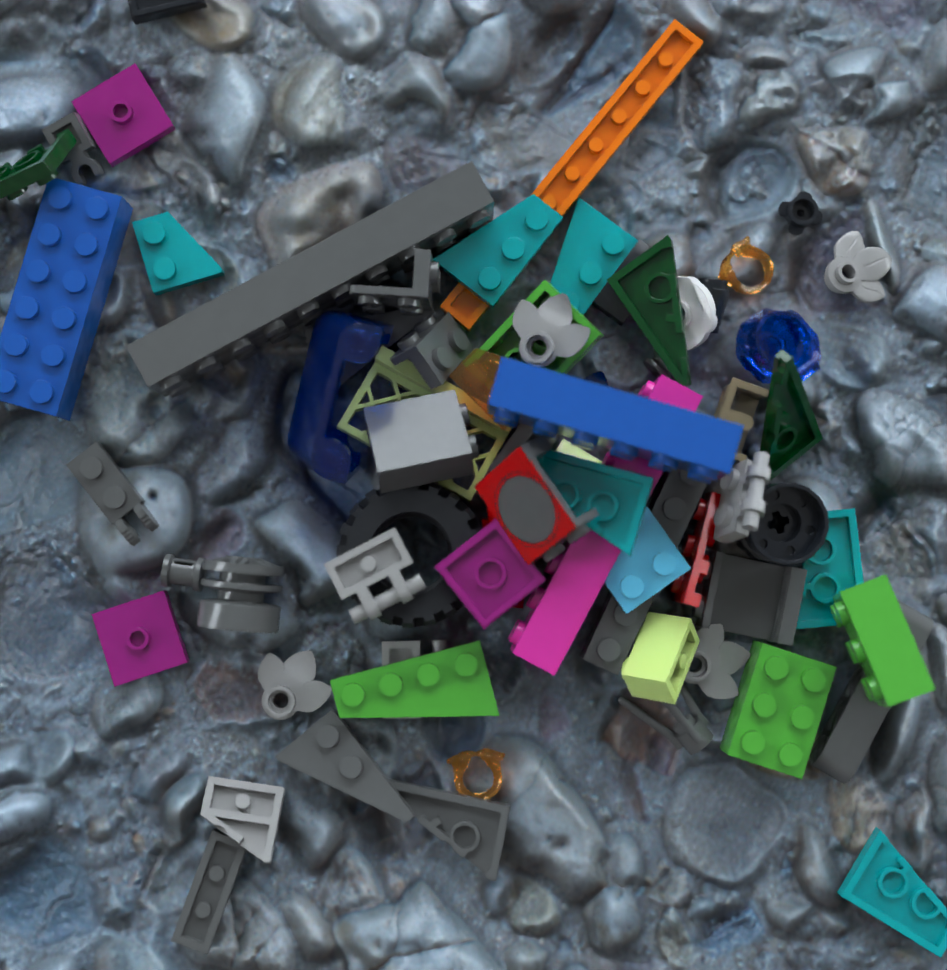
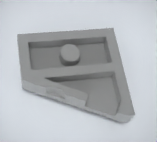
M208 776L200 815L263 863L271 865L286 790L284 787Z

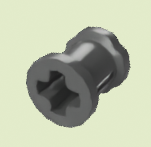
M166 554L162 564L161 586L170 587L171 584L193 587L194 591L201 592L204 587L201 585V579H206L207 570L202 569L203 559L206 558L200 557L196 561L176 558L175 554Z

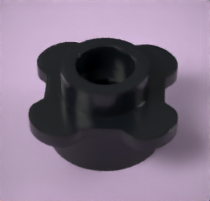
M805 191L800 192L790 202H782L778 207V214L785 217L789 224L788 231L792 235H801L806 227L818 225L823 218L822 212L818 210L816 201L810 193ZM798 210L803 211L802 217L797 215Z

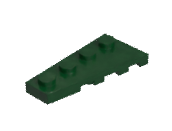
M66 129L57 134V139L47 150L44 149L42 144L27 151V155L19 159L13 167L9 162L0 166V199L7 197L9 201L22 195L28 189L27 186L35 182L38 186H43L56 178L58 175L56 169L77 142L71 131Z

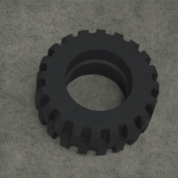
M436 483L381 493L380 488L377 490L373 489L365 495L366 497L359 504L356 503L349 513L351 514L346 523H343L339 533L341 534L340 544L337 545L336 557L381 535L389 525L403 518H422L437 526L446 539L448 556L477 534L481 527L477 522L476 516L459 496ZM440 576L433 584L413 594L414 599L405 604L400 601L382 610V615L378 619H380V622L388 625L402 626V628L430 626L449 618L464 604L444 578ZM386 578L368 586L373 597L394 587ZM357 593L350 596L352 600L355 599L358 604H361Z

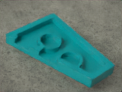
M532 194L434 258L433 261L439 262V267L493 309L559 226L563 216Z

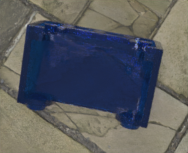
M336 310L322 313L314 323L287 443L291 452L316 474L325 479L346 484L358 472L363 454L351 447L348 434L331 425L346 361L353 363L370 361L376 356L380 344H390L394 325Z

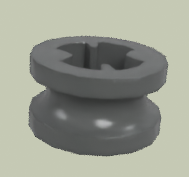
M654 350V357L646 358L643 361L644 365L656 378L661 374L670 378L672 374Z

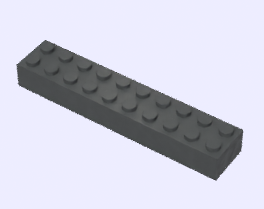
M470 161L128 344L126 347L148 388L165 397L168 395L172 398L180 396L192 388L190 383L201 377H204L205 380L216 377L225 370L224 365L235 359L238 362H242L258 353L257 347L268 341L272 344L281 342L292 334L290 330L302 323L305 326H309L320 321L325 316L324 311L336 305L338 308L350 305L354 302L349 294L350 285L383 287L391 281V275L401 270L404 273L413 271L415 249L431 250V253L442 254L456 245L457 240L468 234L471 235L493 220L494 200L473 162Z

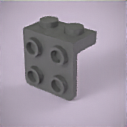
M415 249L412 288L350 285L349 294L355 304L362 306V311L366 313L382 314L385 313V308L400 309V314L421 316L423 315V310L432 311L433 293H440L441 270H439V262L433 261L431 250Z

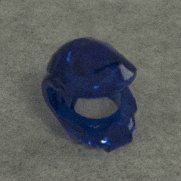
M762 309L750 315L742 322L737 333L735 352L739 362L763 384H770L774 357L782 349L793 357L802 382L820 370L819 362L822 357L817 333L794 310Z

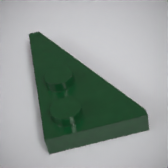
M667 235L609 277L607 281L677 383L689 387L692 385L674 246L673 241Z
M783 349L774 357L760 446L761 452H766L770 455L768 467L771 469L770 481L823 439L793 357Z

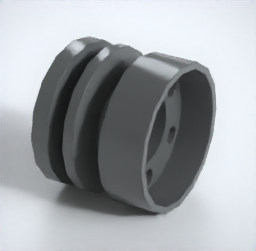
M224 556L211 560L203 559L202 569L220 571L219 579H201V585L218 590L217 598L199 600L197 626L238 632H279L281 607L264 602L265 594L283 592V586L266 584L267 576L284 577L285 567L277 566L265 559Z

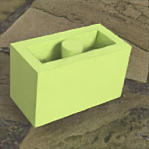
M654 612L647 613L644 623L635 638V644L630 656L626 657L621 669L622 678L625 680L632 697L670 704L676 703L700 642L691 618Z

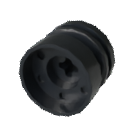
M794 482L769 483L765 485L763 501L766 502L764 516L759 519L758 530L749 531L747 537L736 540L737 546L750 557L784 565L798 564L813 557L823 546L829 530L828 512L822 499L809 487ZM773 516H776L778 523H775L773 528H768L767 522L771 521Z

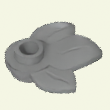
M858 231L846 233L834 245V259L829 262L824 274L825 284L832 292L838 294L851 293L860 302L873 303L885 297V292L878 280L890 270L891 256L882 248L873 246L865 248L861 234Z
M565 293L550 297L539 308L524 299H521L513 314V327L521 338L519 352L527 364L545 367L551 364L556 357H571L575 355L588 341L591 332L590 328L579 324H571L572 306ZM542 340L546 344V351L542 355H536L532 350L534 342Z
M710 624L709 628H700L697 631L700 642L694 657L699 659L700 666L696 671L688 670L684 681L690 684H698L705 695L714 699H730L738 696L737 685L730 675L747 662L750 658V652L737 643L724 641V628L722 624Z
M307 650L295 653L284 663L272 653H268L262 660L258 669V680L264 689L262 707L271 718L285 720L292 717L297 711L313 712L320 708L329 698L332 687L324 682L314 680L317 664L312 651ZM278 693H283L288 697L287 706L279 707L275 703V697Z

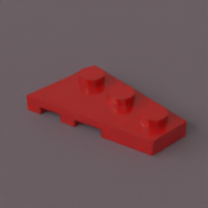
M715 492L706 493L704 499L700 498L692 515V519L697 520L693 535H686L681 549V555L685 556V560L691 569L671 582L669 591L674 593L672 599L674 602L699 608L702 595L695 593L696 585L701 584L703 578L708 573L710 565L709 555L704 553L706 546L711 548L715 542L713 539L715 531L714 515L719 507L721 494Z

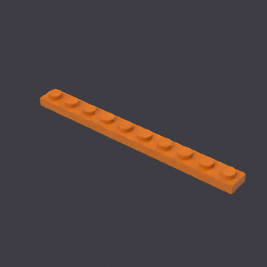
M674 19L532 194L536 195L561 216H564L697 54L704 41ZM460 283L456 285L440 305V309L444 313L449 312L453 319L468 332H470L490 307Z

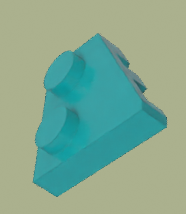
M168 211L132 222L150 285L156 296L225 275L221 266Z

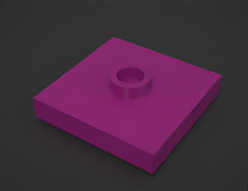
M135 63L71 101L112 167H115L176 130Z
M494 519L435 566L483 630L546 581L533 563L527 565L497 519Z
M167 590L91 614L114 687L190 662Z

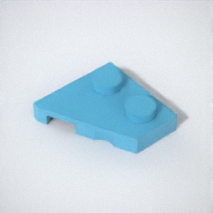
M647 506L632 556L630 557L621 551L604 582L625 614H628L691 569Z

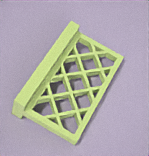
M382 345L375 357L373 366L339 421L337 429L370 447L367 431H360L349 425L355 412L362 411L364 407L455 389L459 404L465 403L467 406L470 426L474 428L467 430V435L483 433L496 441L490 452L480 454L479 458L473 459L475 479L468 490L455 484L453 479L434 483L471 502L477 491L474 486L485 477L488 468L493 463L512 428L495 423L494 416L488 414L487 403L447 381L431 390L410 360L407 359L394 365L390 358L395 352ZM377 375L392 383L395 395L378 400L373 399L370 387ZM398 386L408 392L400 394ZM367 394L369 402L361 404ZM485 460L478 471L476 462Z

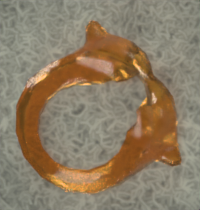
M746 236L743 240L731 246L730 253L723 259L720 265L718 280L728 281L730 287L742 294H756L763 291L770 284L774 273V265L771 257L763 250L751 245L750 237ZM732 256H743L759 260L765 269L763 281L756 286L743 285L737 279L732 269L733 267L730 263Z
M482 748L476 752L464 750L453 757L447 758L446 762L453 766L454 783L459 794L487 800L494 797L502 787L503 775L500 761L505 757V753ZM480 756L486 762L494 776L491 788L481 794L469 791L463 782V774L468 767V763L471 757Z

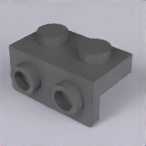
M449 312L437 318L431 314L414 325L416 331L408 334L397 343L400 349L390 358L394 365L410 358L431 390L442 385L473 350L467 335L459 328Z

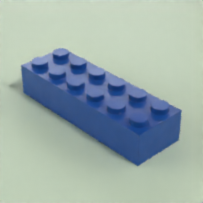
M54 178L46 184L0 335V402L70 421L133 211V207L122 196Z
M503 356L500 360L488 402V414L494 416V422L510 428H517L518 423L532 426V433L535 435H545L549 439H555L557 434L572 438L571 445L587 450H594L597 445L611 449L609 455L630 462L633 461V458H643L649 460L648 467L671 473L672 469L676 470L677 468L688 471L687 478L710 484L711 481H717V479L731 473L744 425Z

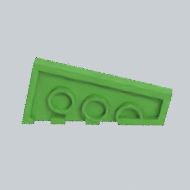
M480 640L330 680L339 718L500 716Z

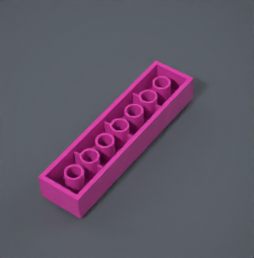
M662 374L654 382L648 380L638 393L639 396L691 411H696L703 398L702 395ZM608 451L602 460V464L653 478L654 482L650 497L663 471L648 467L649 460L637 457L633 458L632 462L610 456V451ZM591 529L586 535L572 544L566 540L567 543L564 546L566 550L547 563L544 572L549 574L544 586H539L532 591L526 603V606L531 608L525 621L520 619L516 621L508 636L509 642L512 643L510 649L513 654L554 676L621 552L620 549Z

